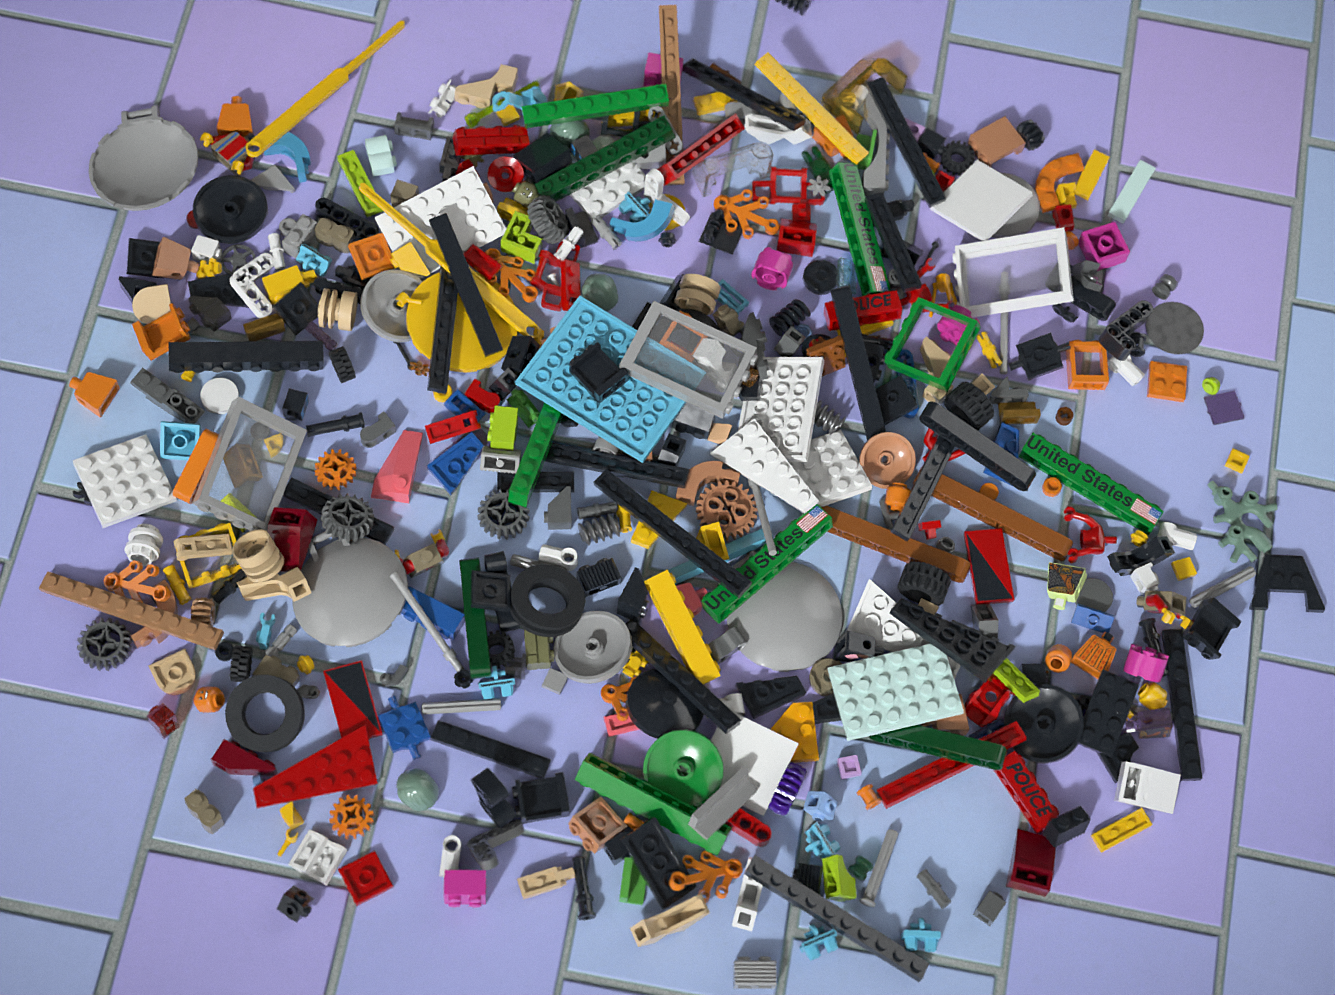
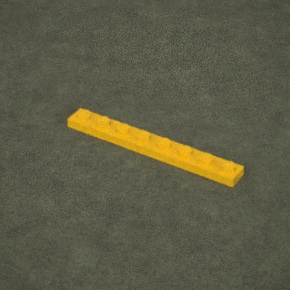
M769 52L756 61L754 65L853 164L857 165L867 157L869 152Z

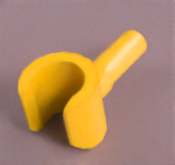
M401 292L395 298L399 300L397 305L403 307L407 302L423 304V300L411 298L405 292Z
M292 828L286 831V840L277 853L280 857L290 844L298 840V832L294 837H289Z

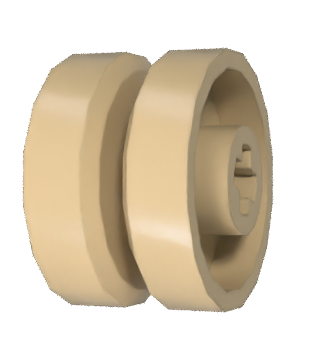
M699 274L683 275L680 282L681 289L678 290L675 298L677 306L694 309L706 315L713 314L716 306L715 300L719 296L721 286L706 276Z

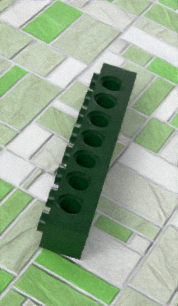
M665 115L536 183L535 186L541 196H549L557 202L676 137Z

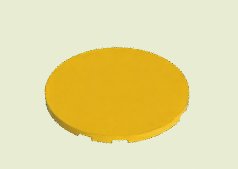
M440 272L425 279L415 289L411 298L423 300V304L409 303L406 312V325L412 342L417 350L428 359L431 358ZM476 272L478 275H480V276L485 280V278H486L485 276H483L482 274ZM496 282L492 287L498 291L500 285ZM459 293L457 295L450 370L455 372H477V370L490 368L506 356L512 336H517L518 331L484 303L503 348V351L485 357ZM508 294V297L506 299H508L514 305L513 300Z

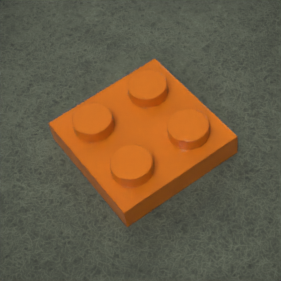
M383 233L348 245L362 280L375 276L380 272L395 269L390 261V258H392L390 255L391 251Z
M1150 361L1147 397L1184 402L1186 397L1187 366Z

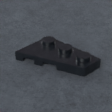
M233 273L188 281L192 302L249 308L230 284V277ZM243 275L241 278L236 280L239 282L242 281L245 277Z
M798 676L735 684L739 693L742 694V699L753 719L806 695V691Z

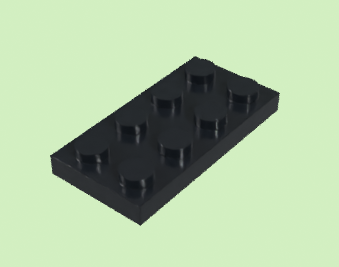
M1102 670L1084 714V732L1079 745L1111 758L1140 684Z
M656 817L651 818L620 839L661 909L667 908L697 887L695 883L685 885L679 891L671 888L669 881L673 873L681 872L686 876L690 874Z

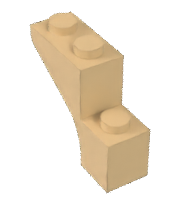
M500 64L498 72L492 78L457 86L455 89V101L481 109H490L495 92H514L518 79V68Z
M926 336L923 339L920 352L928 373L940 378L951 355L948 352H944L934 340H930ZM951 384L948 392L928 385L922 397L928 402L933 401L940 405L954 386Z
M298 567L281 576L277 573L271 579L263 582H252L248 577L237 582L239 590L246 601L285 595L295 602L312 593L306 578Z
M702 894L659 915L641 920L632 926L630 930L637 946L641 947L656 943L668 934L684 931L708 915L710 911Z

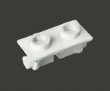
M451 79L446 84L442 83L437 92L440 94L431 101L429 114L435 111L438 117L445 116L450 107V104L445 100L452 103L455 98L456 86L449 85L452 81Z

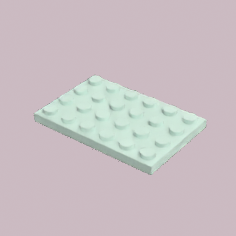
M932 644L827 668L847 741L963 714L964 712L947 655Z

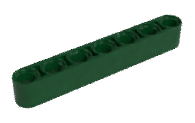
M479 557L459 560L471 679L490 677L492 674L485 609L471 608L472 570L481 571Z
M919 725L868 736L871 740L992 770H1001L1003 768L1007 749L999 744Z

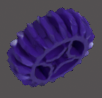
M791 762L788 764L770 801L769 809L778 815L785 816L788 814L807 774L806 768L798 763Z

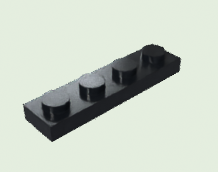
M497 472V493H499V489H502V493H506V490L510 489L515 472L513 474L511 472L509 474L508 472ZM540 472L532 493L561 492L567 486H570L571 492H574V472Z

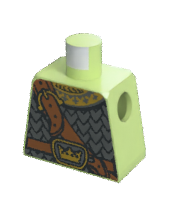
M1049 562L1047 592L1049 598L1055 599L1053 605L1055 609L1064 610L1066 601H1077L1087 578L1085 568Z

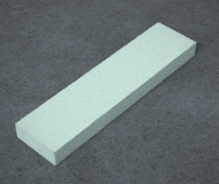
M1139 160L1107 216L1124 224L1156 168Z

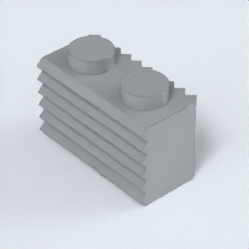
M304 214L301 215L282 240V246L286 254L296 259L301 245L306 244L309 246L312 243V240L316 237V221Z
M483 446L480 469L481 471L488 470L490 472L492 470L493 472H508V474L515 472L516 474L521 462V450L514 449V451Z
M738 957V960H734V989H775L777 984L776 960H771L770 957H759L758 960H750V957Z

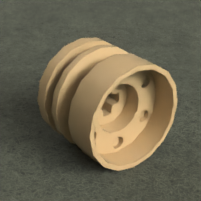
M324 288L318 304L319 327L325 328L328 320V328L332 329L335 321H338L339 330L352 331L357 311V293L344 291L341 299H338L337 290H333L330 297V289Z
M262 529L244 534L235 542L232 548L233 556L252 582H263L271 579L284 565L283 555L268 532Z

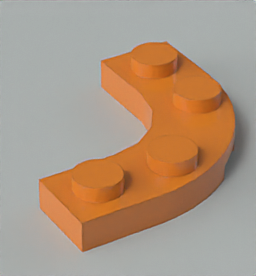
M1079 153L1052 160L1038 174L1036 193L1042 213L1052 211L1056 206H1060L1054 189L1055 183L1066 175L1084 171Z

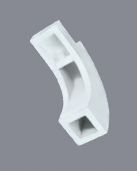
M751 857L748 858L746 869L752 859ZM745 874L732 926L752 931L763 886Z

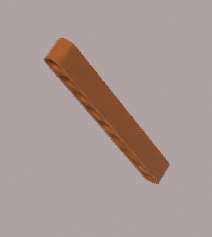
M922 467L920 468V470H919V472H918L916 478L914 479L913 485H914V483H915V481H916V479H917V477H918V475H919V473H920ZM941 474L932 492V497L995 529L1002 528L1003 533L1057 560H1066L1068 551L1073 546V541L1068 537Z
M827 505L821 507L832 517L833 527L828 531L829 533L906 563L923 562L931 564L943 570L952 581L958 583L965 581L971 565L969 561L912 538L905 541L893 534L889 529Z

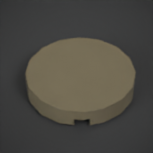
M825 658L820 659L813 665L810 670L809 681L816 693L824 697L834 693L827 668L841 665V662Z

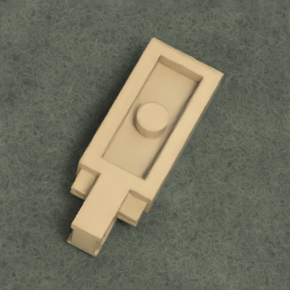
M555 866L518 878L517 882L524 900L567 885L566 881L575 878L573 867L562 870L561 867L556 868Z

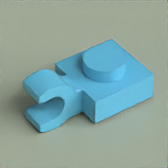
M262 612L260 615L262 628L257 631L256 642H258L260 649L267 650L272 635V627L276 619L275 615L272 614L271 619L265 621V613Z

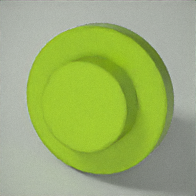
M1207 377L1203 380L1202 387L1206 393L1215 395L1219 391L1220 382L1215 377Z

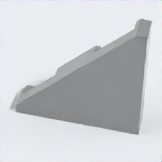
M276 165L251 179V181L265 190L295 192L294 187Z

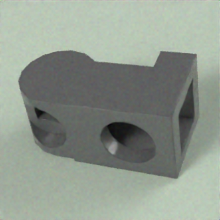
M382 412L378 415V422L361 430L360 439L362 445L371 448L396 433L395 424L385 412Z

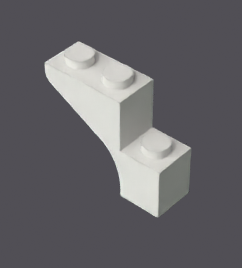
M756 114L745 116L746 132L765 145L783 138L795 145L812 138L811 122L807 119L804 126L792 131L766 116Z

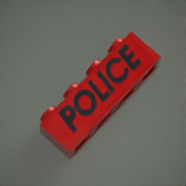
M897 290L853 297L860 326L901 319L902 306ZM833 301L826 302L824 304V317L828 330H840Z
M1016 751L1008 754L1005 757L1003 768L1001 770H994V772L1035 833L1038 834L1045 830L1049 820L1059 816V811L1048 800L1046 791L1039 787L1036 782V776L1027 769L1023 757L1018 755Z

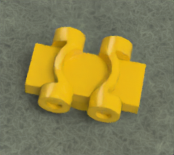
M210 258L209 264H207V261L201 260L196 277L198 279H204L206 276L215 277V274L222 272L221 263L216 262L215 258Z
M636 650L635 653L631 651L630 660L625 664L622 671L631 678L634 675L638 677L642 672L639 669L640 666L645 668L648 664V661Z

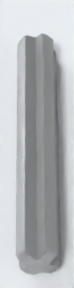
M1249 566L1191 597L1189 602L1193 608L1200 606L1203 600L1215 598L1256 575V571L1252 566Z
M499 698L422 703L423 714L501 710V700Z

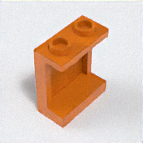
M173 303L169 304L171 312L143 326L138 320L132 324L143 353L151 361L168 352V342H186L191 339L188 333L190 328L186 321H183L185 315L181 308H176Z

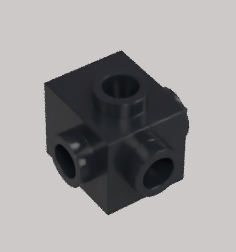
M293 885L283 894L277 910L297 923L301 918H307L310 914L314 898Z

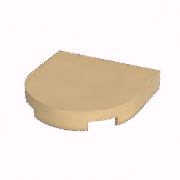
M168 284L145 287L135 295L132 308L135 316L141 322L149 324L171 312Z
M186 649L149 665V669L158 687L167 694H183L195 682L196 671Z

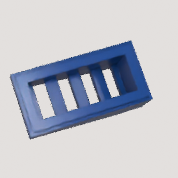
M459 389L444 403V406L456 416L464 414L469 408L472 411H477L478 416L476 418L478 422L486 415ZM459 400L460 402L455 406L454 403ZM463 404L466 405L462 410L459 409ZM469 419L464 420L469 426L471 425Z

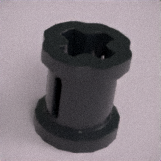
M1132 333L1130 338L1135 342V348L1130 355L1141 357L1145 355L1144 342L1147 337L1142 333Z

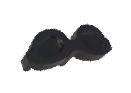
M1060 304L1052 306L1055 313L1062 316L1066 321L1074 323L1077 320V316L1075 317L1073 313L1068 312L1070 310L1069 306L1065 310Z

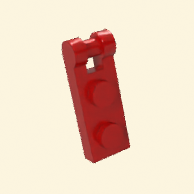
M564 260L561 261L562 309L568 311L577 298L581 296L580 263Z
M470 411L425 425L430 444L481 429V424L478 423L476 418L478 416L477 411ZM465 419H469L470 426H465Z

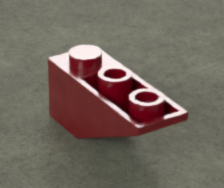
M224 739L211 758L214 766L230 775L261 774L262 776H275L278 774L275 768L276 765L273 762L257 758L258 755L249 749L247 751L241 749V745L233 740L229 742Z

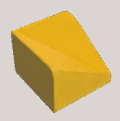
M293 801L280 808L279 811L288 827L292 828V831L304 823V820L294 807Z

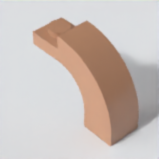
M707 461L697 464L689 469L690 472L685 489L678 487L676 500L694 506L696 494L702 486L708 483H718V481L725 484V481L728 480L729 485L736 481L737 487L740 473L733 469H722L723 462Z
M163 580L153 586H167L171 591L170 598L165 602L157 601L153 598V595H150L157 608L178 615L176 599L167 581ZM144 627L131 635V638L138 649L141 646L149 645L154 638L160 644L169 634Z

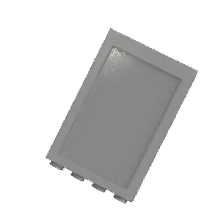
M653 301L619 366L620 370L624 368L629 376L723 419L726 413L729 414L733 407L732 401L734 397L738 398L742 390L740 385L742 381H747L750 374L748 370L751 365H755L758 355H756L757 347Z
M241 397L236 398L230 405L192 504L196 505L201 511H209L215 514V517L218 519L232 522L235 527L245 528L249 531L262 529L268 532V523L273 508L279 507L307 430Z

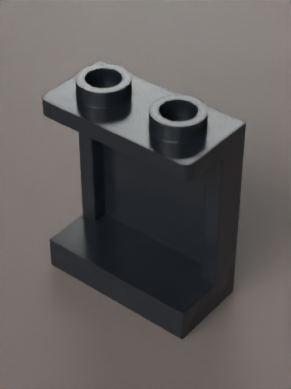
M599 342L589 345L583 354L575 356L570 361L569 372L599 404L628 382V372L624 368L619 369L601 350Z
M1215 598L1206 599L1200 604L1182 637L1187 640L1191 647L1201 652L1205 659H1218L1222 655L1218 651L1229 632L1233 628H1238L1242 621Z
M563 772L555 773V777L525 782L515 780L512 793L513 798L518 800V806H515L517 818H521L522 824L568 817L570 815Z

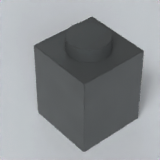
M791 326L774 350L782 357H792L806 337Z
M989 891L973 915L990 927L1007 902L1003 900L1000 894Z

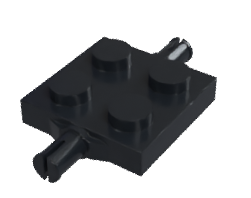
M1048 333L1016 345L1019 360L1008 364L1011 371L1022 367L1029 381L1064 368L1061 361V352L1069 350L1071 347L1069 342L1058 346L1053 340L1052 334Z

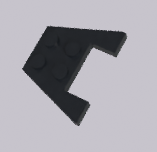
M1270 554L1263 556L1249 610H1267V592L1304 593L1306 612L1323 613L1325 611V606L1303 556Z

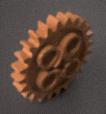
M728 480L725 481V485H722L720 481H718L717 486L711 483L710 489L704 488L705 494L700 493L699 498L701 500H697L696 505L698 507H696L695 512L699 514H697L696 519L701 520L700 526L716 523L720 520L727 521L728 524L726 525L720 524L722 534L725 536L726 541H728L729 536L736 540L737 534L743 537V531L749 533V527H754L755 523L753 521L757 520V515H755L758 513L757 508H755L756 502L752 501L754 495H748L749 489L743 491V484L736 487V481L732 485H729ZM732 496L734 500H727L726 497ZM712 504H714V505H716L718 508H717V509H712V508H710L709 506L712 505ZM736 512H743L744 516H738Z

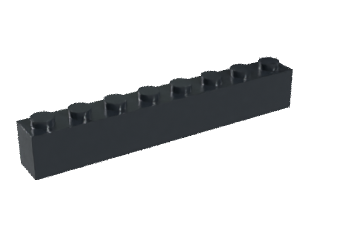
M323 341L168 342L169 371L175 373H182L184 371L196 373L203 371L217 373L222 371L241 372L243 370H251L253 372H260L262 370H270L272 372L281 370L293 372L299 370L318 371L323 370L324 364Z

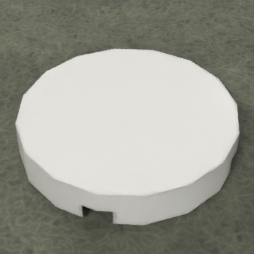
M214 378L204 384L200 399L203 407L208 412L226 414L232 401L239 397V392L231 380Z

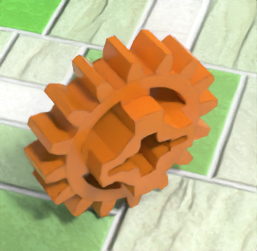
M331 449V454L325 451L324 458L318 457L319 463H315L316 470L314 471L315 476H318V483L322 482L324 488L329 485L330 490L334 487L340 490L342 485L345 488L348 487L347 482L353 483L352 477H356L355 470L357 467L354 463V458H349L348 452L343 455L341 449L338 450V453Z
M347 795V800L344 801L340 797V804H333L335 810H330L329 813L333 817L329 821L331 824H334L332 830H338L337 834L339 837L345 834V838L348 840L349 836L353 835L355 840L357 839V834L363 837L364 830L370 831L368 824L374 823L373 819L370 818L374 816V813L370 810V803L365 805V798L359 801L358 795H355L354 799ZM362 810L365 812V820L360 816ZM339 814H340L341 817L343 818V820L341 821V825H340V823L338 822V815H339ZM355 814V819L351 818L348 820V815L353 816Z

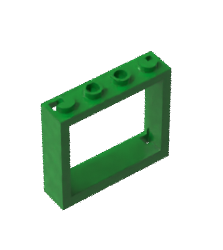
M918 297L916 302H913L911 305L910 314L904 319L902 329L895 336L891 350L887 351L884 362L889 369L948 392L981 326L975 319ZM923 309L966 325L940 378L896 361Z

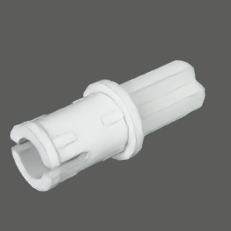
M575 226L567 238L562 240L563 243L554 256L564 261L570 251L575 249V244L582 236L583 231Z
M272 233L268 235L271 249L269 253L274 257V268L281 270L285 268L284 249L281 247L280 235Z

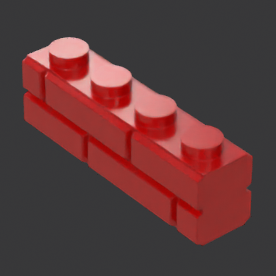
M497 125L493 128L478 126L470 129L459 127L455 129L453 135L456 156L518 153L530 144L527 129L520 125H513L511 127Z

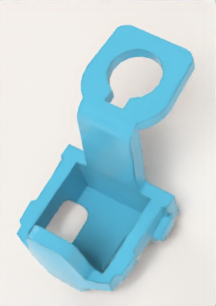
M538 86L521 92V96L502 91L493 96V111L503 110L508 104L522 109V106L546 103L547 97ZM500 97L505 98L503 103L500 106H498V99Z

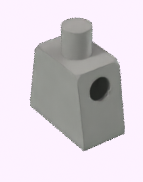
M665 144L643 155L647 156V158H642L641 156L630 163H637V168L657 169L666 162Z

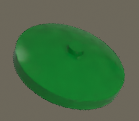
M680 729L662 735L651 745L644 759L643 776L645 782L697 809L721 787L724 776V764L718 748L709 738L696 731Z

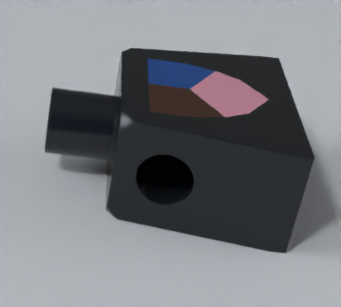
M846 631L836 642L835 660L854 662L883 655L884 647L875 646V637Z

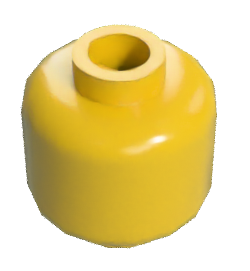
M1146 682L1138 691L1139 702L1150 711L1161 710L1168 702L1166 700L1167 691L1155 682Z

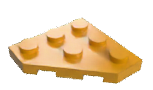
M812 702L792 703L770 730L799 743L790 763L818 761L819 753Z

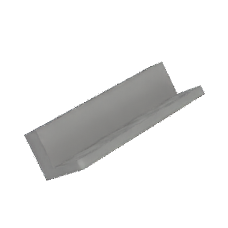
M743 766L692 814L688 825L704 839H709L757 792L758 789L747 780L750 771Z

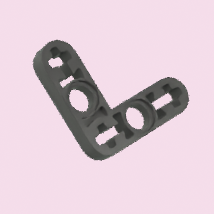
M514 819L502 828L496 827L470 839L467 845L482 870H490L499 864L496 853L492 848L524 833L525 829L520 819Z

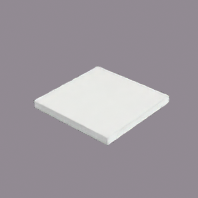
M977 160L944 192L946 201L931 207L930 210L981 241H987L1033 194L1032 191Z
M736 714L741 719L740 725L727 734L717 727L711 739L723 759L724 776L721 787L745 766L750 771L747 780L758 790L743 807L764 816L799 743Z

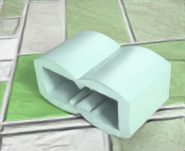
M387 135L365 139L373 177L394 173V167L397 166L395 156L391 155L390 151H393L392 141L387 139Z

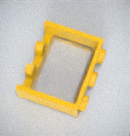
M220 523L215 528L209 530L202 529L197 531L196 534L179 537L229 534L232 548L236 542L230 523ZM185 546V550H190V546ZM233 554L190 558L180 561L189 589L232 576L239 569L242 570Z

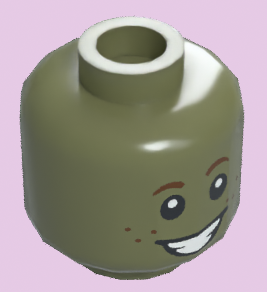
M523 181L521 184L518 182L512 191L515 193L514 200L528 208L532 200L541 196L536 186L529 181Z

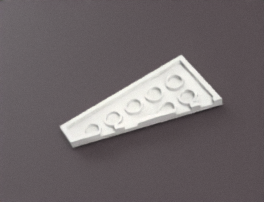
M755 419L751 420L710 453L715 459L720 460L728 467L770 491L773 495L783 499L786 503L804 514L820 502Z
M869 579L847 631L875 637V645L884 647L885 650L890 652L931 644L889 614L896 602ZM947 656L953 678L955 679L961 665Z

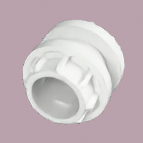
M139 524L136 528L131 529L128 535L129 541L125 546V553L130 561H140L143 566H148L151 562L158 560L160 555L159 548L163 544V537L158 528L150 524Z

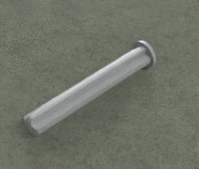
M887 830L864 896L860 898V903L868 907H875L876 905L874 901L898 837V832L895 830Z

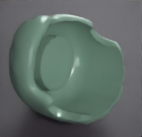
M583 120L552 124L550 127V135L557 137L563 145H567L569 148H571V143L576 138L584 137L585 135L589 137L590 135L589 128Z
M600 273L592 274L586 278L582 287L583 298L606 312L614 308L618 302V292L613 279L606 274Z
M420 769L407 770L397 779V794L405 805L418 812L425 811L434 806L439 796V788L425 771Z

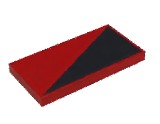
M1002 528L965 531L964 540L967 558L971 564L969 570L975 604L1014 602Z
M362 660L324 670L323 673L341 738L365 724L368 739L383 736Z

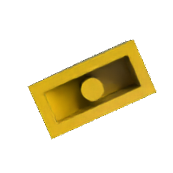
M411 242L390 254L392 256L390 261L395 269L399 267L402 271L423 276L430 275Z

